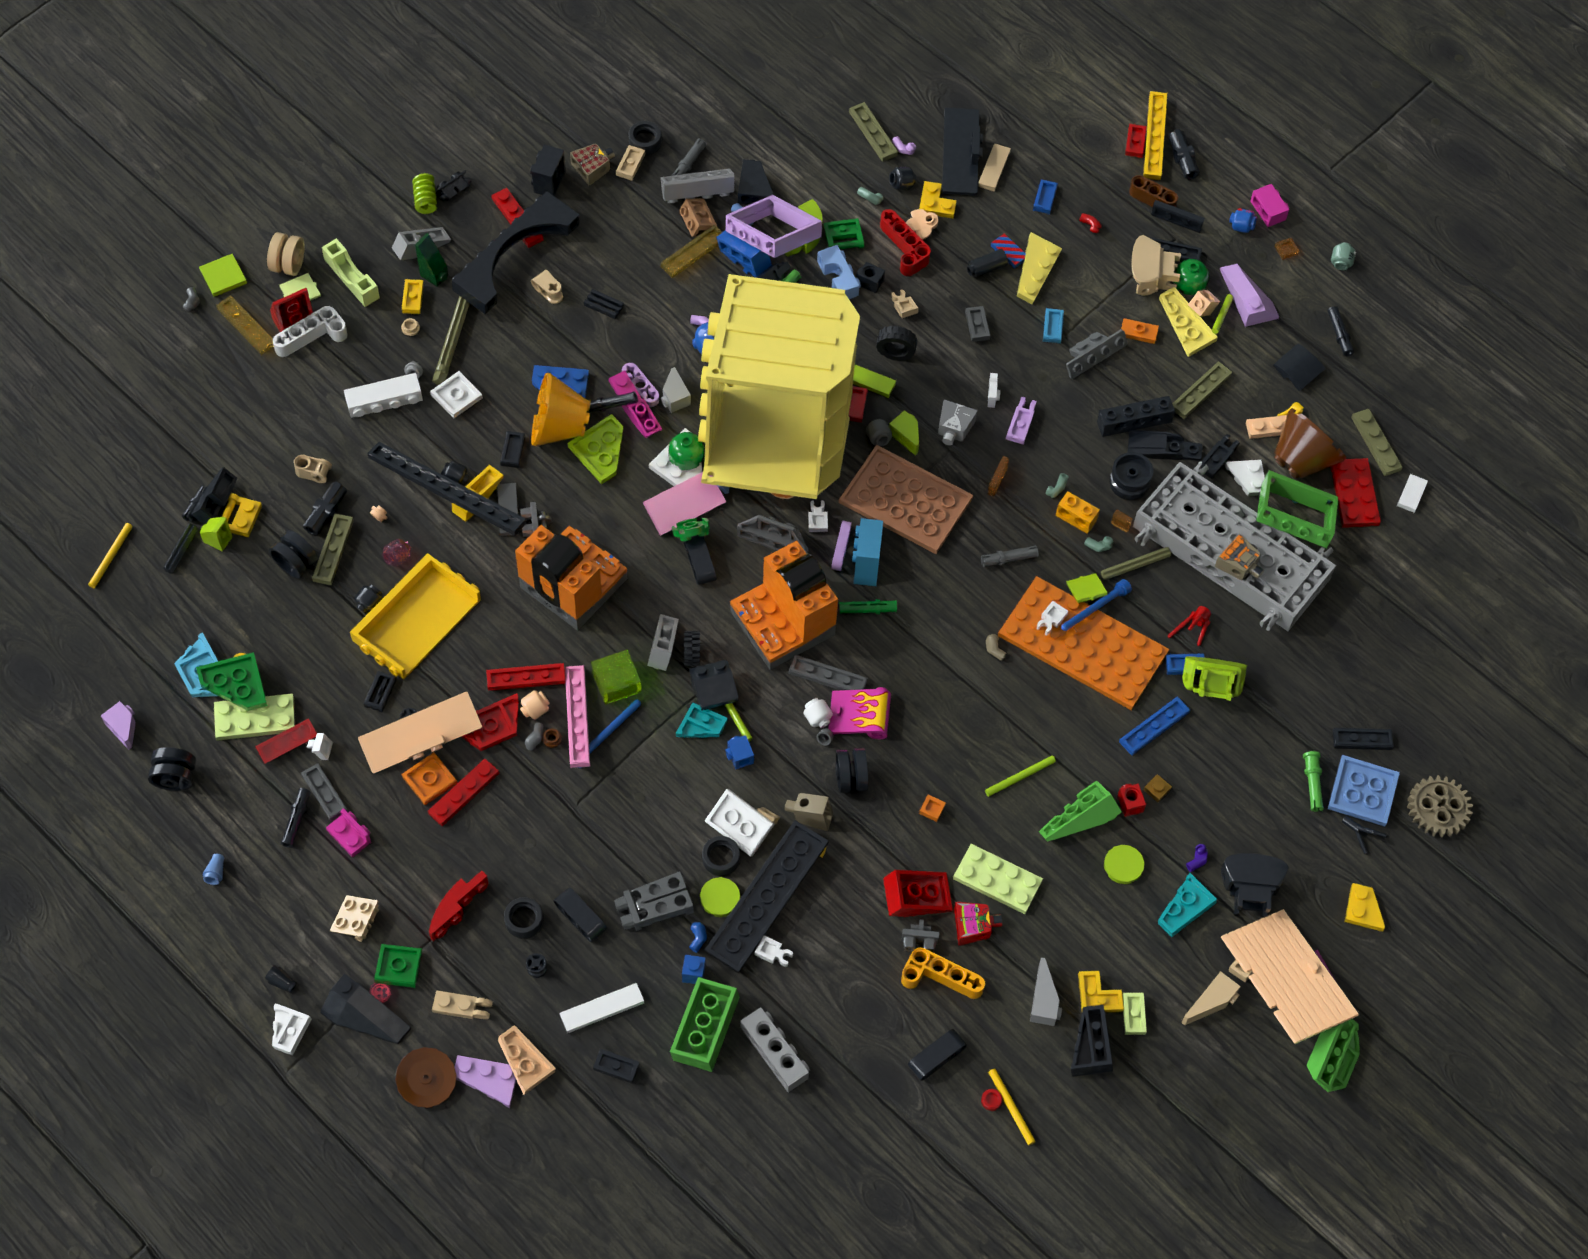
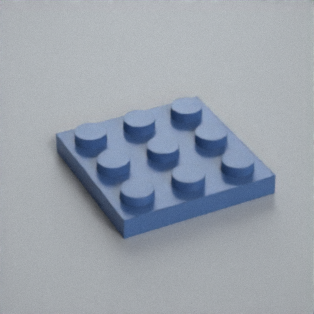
M1342 755L1328 809L1386 826L1400 772Z

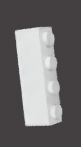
M416 373L344 390L351 418L423 401Z

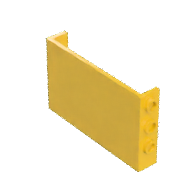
M427 553L350 631L352 641L359 645L366 655H372L379 665H385L394 676H399L404 680L480 602V590L476 585H470L466 582L461 574L451 571V568L446 563L439 562Z

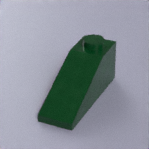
M426 233L415 244L420 276L433 285L438 286L448 277L447 264L431 236Z

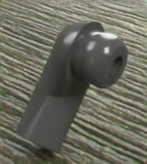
M194 287L186 290L189 298L183 304V308L187 312L194 310L200 303L199 296Z
M535 723L533 732L525 739L524 743L527 750H534L536 745L542 741L544 729L542 723Z

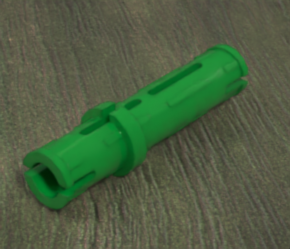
M876 599L875 601L839 602L840 614L897 613V600L880 601Z

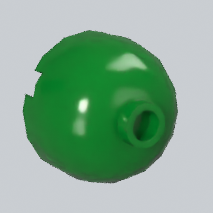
M1187 259L1177 265L1174 273L1180 274L1178 282H1173V284L1177 285V290L1184 291L1183 294L1195 295L1198 291H1202L1207 287L1209 271L1201 261Z
M691 432L679 433L669 443V460L673 465L679 466L681 470L697 468L699 463L705 458V446L703 442H698L696 434Z

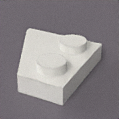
M1262 461L1226 462L1225 468L1227 471L1230 470L1235 476L1234 480L1242 486L1247 496H1260L1261 484L1265 479Z

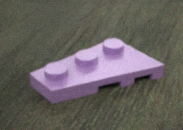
M457 1055L454 1067L456 1079L510 1108L516 1084V1078L510 1065Z

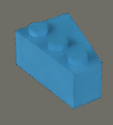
M861 518L860 526L856 525L855 537L859 538L854 540V549L857 551H853L852 562H856L854 584L876 586L883 529L882 520Z

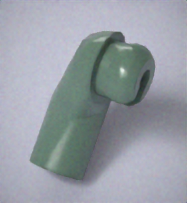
M860 187L857 191L859 196L874 205H878L883 201L881 193L874 194L863 187Z
M1061 473L1055 488L1048 486L1046 495L1056 498L1065 489L1069 476Z
M1106 536L1102 541L1097 542L1088 537L1084 545L1096 552H1102L1112 548L1113 539Z

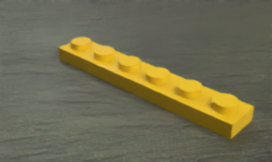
M1152 91L1149 94L1143 176L1148 179L1161 180L1167 93Z

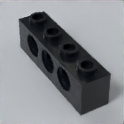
M1170 396L1099 410L1097 424L1102 437L1131 430L1172 423L1175 409Z

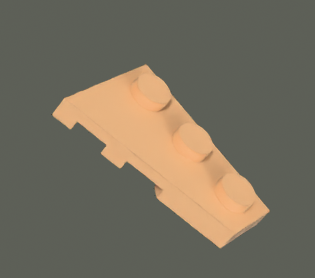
M515 1025L499 1036L498 1042L524 1095L555 1073L556 1068Z

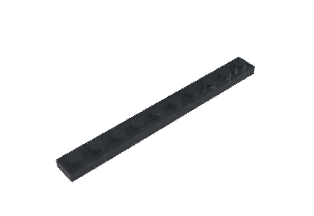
M378 442L367 453L369 459L514 536L527 524L526 519L381 442Z

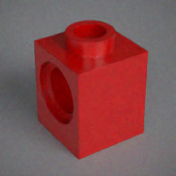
M1139 784L1123 785L1119 789L1117 797L1124 816L1143 813L1146 803ZM1128 796H1131V797H1133L1135 800H1134V801H1130V800L1127 799V797H1128Z

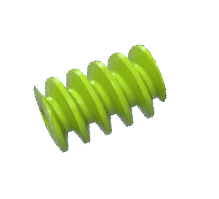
M419 174L412 181L415 209L422 214H430L437 209L436 190L434 188L435 180L431 174Z

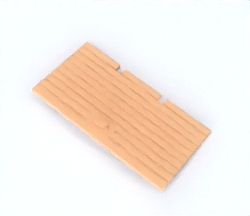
M1284 909L1221 936L1244 972L1252 970L1254 974L1250 975L1249 979L1269 1008L1272 1009L1277 1006L1279 1010L1275 1011L1274 1015L1294 1044L1358 1016L1356 1009Z

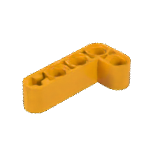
M925 948L914 949L903 969L901 977L903 986L908 989L917 987L923 975L972 999L981 997L985 986V981L980 975ZM922 957L925 961L920 963L915 958ZM940 966L943 970L938 972L933 967ZM913 974L916 978L910 980L906 977V975ZM959 975L961 980L956 981L951 976Z

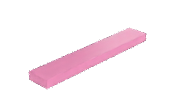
M584 665L565 667L570 768L590 767Z

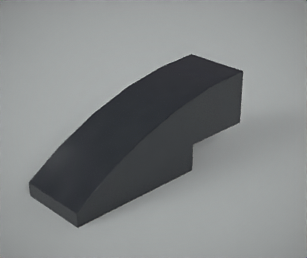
M222 467L202 494L191 515L202 524H207L210 518H216L220 508L226 505L238 478L225 467Z

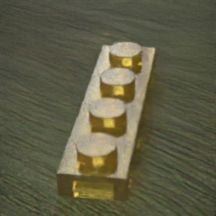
M713 225L661 262V268L672 278L717 247L716 237L722 231Z
M231 295L216 305L217 310L261 355L274 347L273 338Z

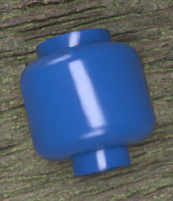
M1239 208L1235 213L1232 212L1229 223H1232L1233 230L1248 233L1254 230L1257 216L1251 210Z

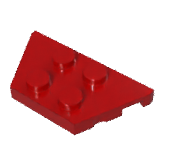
M516 693L477 710L476 713L482 728L461 737L480 751H483L517 736L518 694Z

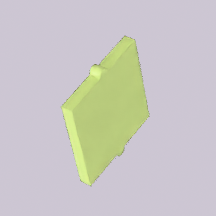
M309 273L279 285L284 297L304 288L308 290L310 301L321 297L316 287V282H313Z

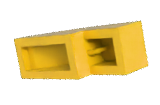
M489 465L465 487L488 499L504 475ZM452 503V512L465 522L474 515Z

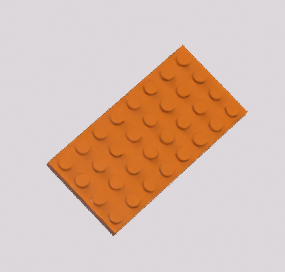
M1036 576L998 632V636L1132 710L1168 654L1169 649L1099 610L1069 630L1063 631L1061 629L1062 624L1090 605L1085 602L1077 603L1074 596ZM1054 601L1068 610V615L1057 628L1052 625L1050 634L1046 636L1045 631L1047 627L1042 626L1039 630L1036 628L1038 622L1043 620L1041 618L1042 613Z

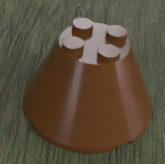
M1293 408L1288 411L1274 452V458L1280 467L1284 468L1286 466L1288 468L1289 474L1295 480L1312 475L1346 459L1343 451L1340 448L1337 449L1332 444L1333 440L1302 413L1296 415V410Z

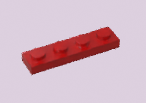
M507 188L491 195L492 200L510 224H512L515 218H519L523 214L524 210ZM543 235L531 236L523 239V242L530 248L543 241Z
M564 663L486 670L488 691L566 684Z
M483 759L428 810V814L441 826L445 825L499 775V770L486 759Z

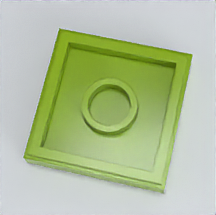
M233 254L199 267L213 297L247 284Z

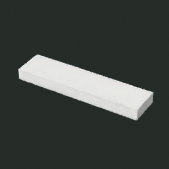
M637 983L563 1011L560 1013L567 1033L644 1004V999Z

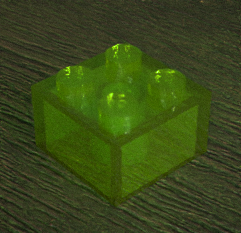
M628 649L591 662L592 674L604 704L641 693V681Z

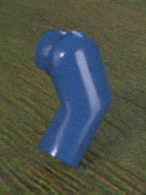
M694 922L691 925L695 939L689 948L695 953L700 950L707 940L706 929L701 922Z

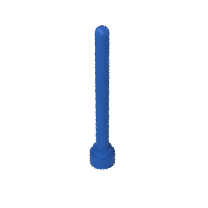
M1122 579L1116 583L1113 591L1062 624L1061 629L1063 631L1069 630L1117 596H1126L1132 591L1130 583Z
M640 700L633 701L589 743V754L640 707Z

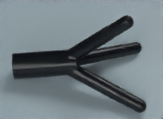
M1347 816L1342 820L1343 824L1355 831L1364 854L1368 852L1360 831L1384 838L1387 837L1385 833L1360 826Z

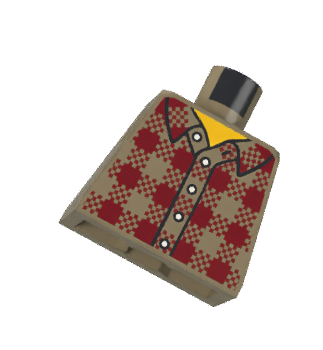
M597 144L570 152L571 164L588 186L609 172V160L615 157L611 148L602 151Z

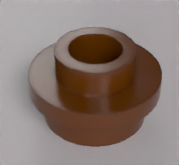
M551 728L543 733L542 741L545 746L554 748L561 743L562 736L558 730ZM550 737L556 738L553 741L548 740Z

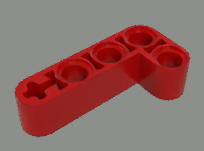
M891 209L884 210L881 213L880 228L904 253L901 257L900 272L904 276H912L929 264L930 247L895 211Z

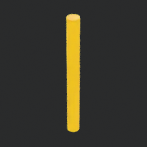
M126 523L90 580L88 585L91 588L97 586L133 527L131 524Z
M995 1068L990 1070L988 1073L1002 1095L1027 1144L1035 1143L1034 1137Z

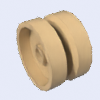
M276 232L269 244L267 255L268 270L277 273L283 271L286 275L296 276L300 271L304 258V239L294 235L288 237L287 234Z

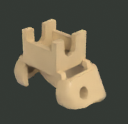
M1144 235L1139 236L1136 239L1132 252V273L1136 282L1139 283V285L1137 284L1136 293L1145 296L1158 292V289L1169 290L1173 287L1176 288L1177 285L1170 284V281H1179L1180 274L1174 273L1178 264H1174V261H1180L1181 253L1163 251L1164 248H1161L1160 243Z

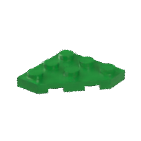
M254 652L196 667L201 687L247 711L267 706Z

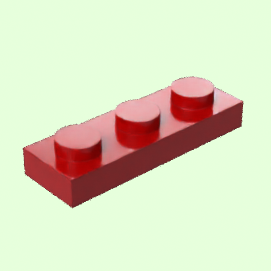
M308 718L255 747L264 764L314 739L317 733Z

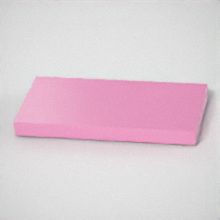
M703 472L643 502L660 536L671 531L672 526L676 528V523L686 519L697 518L726 503L717 485L701 483Z

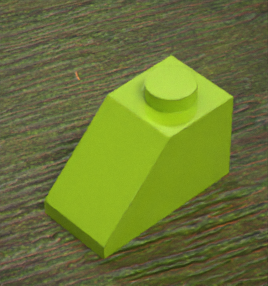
M904 410L889 423V427L892 431V437L916 455L919 447L918 421L914 415Z
M225 517L210 518L207 524H204L200 530L203 542L220 551L225 549L233 537Z

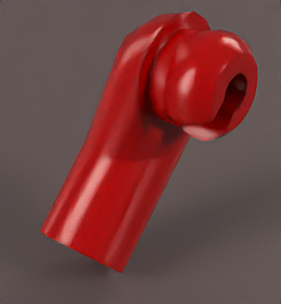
M1081 214L1079 221L1092 225L1090 231L1096 234L1099 233V229L1102 226L1101 223L1093 216Z

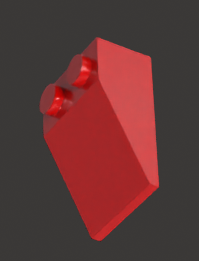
M307 288L272 303L270 312L279 332L313 313Z
M894 870L883 878L889 916L909 917L951 912L953 910L946 872Z

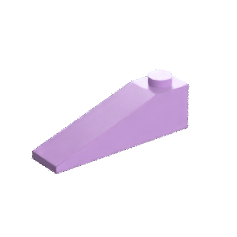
M1238 264L1220 268L1245 327L1279 319L1273 302Z

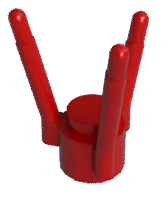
M1199 606L1195 612L1192 611L1190 616L1168 635V638H1171L1192 620L1193 622L1188 627L1189 630H1192L1195 625H1203L1197 642V646H1200L1206 629L1210 624L1208 620L1211 617L1210 610L1204 606Z

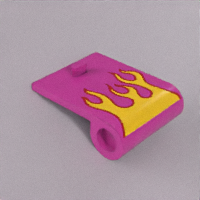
M884 687L832 691L830 710L833 715L829 719L828 729L833 734L867 733L870 738L885 739L888 731L891 693Z

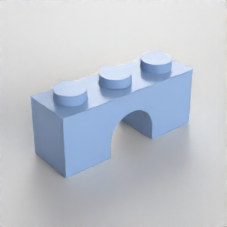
M838 245L818 251L817 263L823 274L835 273L839 275L832 279V288L845 290V294L849 299L859 296L860 281L854 277L852 266L847 264L845 253L840 251Z

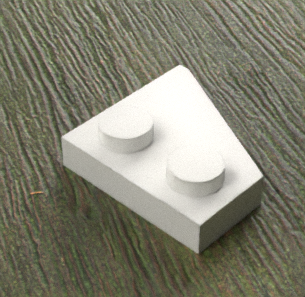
M275 1003L272 1046L276 1050L293 1056L312 1019L309 1015Z

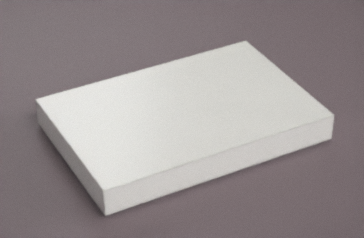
M726 789L705 820L706 823L723 836L734 840L739 848L750 857L755 854L775 825L730 789Z

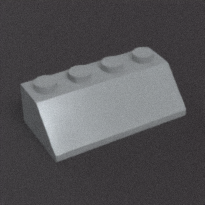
M731 169L660 177L663 199L668 203L678 202V199L683 198L685 200L695 199V197L702 196L704 199L712 198L714 194L729 196L730 192H734V173Z

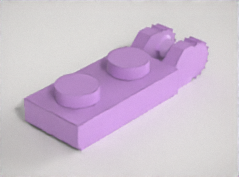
M1021 397L1020 403L1016 407L1006 436V440L1023 445L1037 402L1032 400L1030 409L1023 408L1026 402L1025 397Z

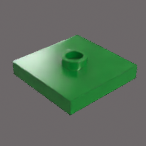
M381 944L374 983L415 988L422 949Z

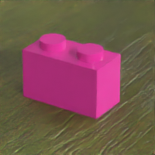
M1272 184L1253 191L1250 202L1267 227L1286 220L1289 207Z

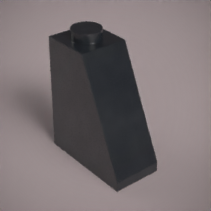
M743 159L738 189V203L750 205L773 195L761 161Z

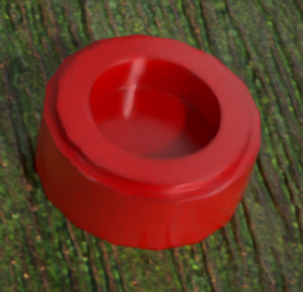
M995 1089L986 1090L981 1098L982 1106L989 1111L999 1109L1002 1103V1095Z

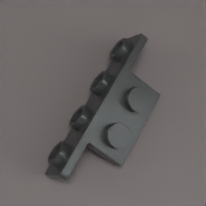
M1120 329L1109 337L1096 332L1070 348V355L1075 358L1066 363L1069 377L1074 379L1128 344L1125 331Z

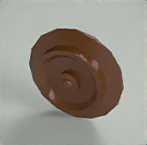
M423 1047L412 1050L403 1057L397 1067L395 1081L398 1092L405 1101L415 1107L429 1108L440 1105L449 1098L455 1088L456 1071L453 1062L445 1053L435 1048Z

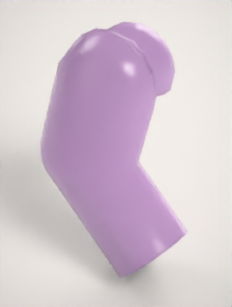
M898 136L892 139V143L899 153L911 155L915 152L916 145L910 142L905 145Z
M691 315L690 324L702 325L709 322V319L705 316Z

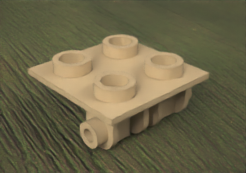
M346 895L330 932L355 936L357 941L362 942L367 937V928H371L370 923L374 922L376 913L379 911V901Z

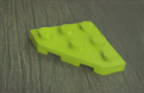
M611 414L585 431L584 437L578 436L568 443V448L601 485L617 474L623 426Z

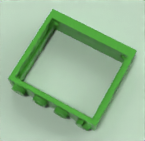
M1269 470L1261 484L1256 521L1327 548L1335 534L1338 497ZM1269 492L1324 512V527L1269 507Z

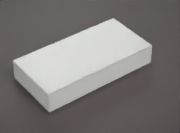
M1410 474L1397 506L1415 513L1428 481Z

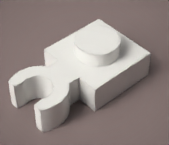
M990 373L988 407L995 408L996 401L1000 399V390H997V373Z
M821 500L820 507L814 506V501L810 503L812 512H808L809 532H828L827 512H823L825 507L823 500Z
M1052 601L1042 613L1041 618L1043 620L1038 622L1036 629L1039 630L1042 626L1047 627L1045 631L1047 636L1051 632L1052 625L1056 628L1068 615V610Z
M763 936L755 951V956L772 964L777 959L782 966L787 967L788 961L784 960L783 957L789 956L792 958L793 952L788 949L781 950V943Z

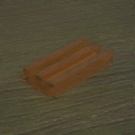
M1002 457L989 484L988 495L995 496L1008 469L1009 458Z

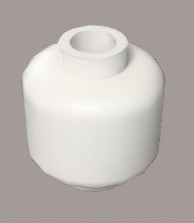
M818 698L809 701L805 705L804 715L812 727L820 726V728H824L830 723L829 719L833 715L827 703L823 699L818 700Z

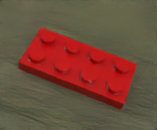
M1368 458L1345 459L1343 462L1331 466L1342 528L1379 526L1380 517Z

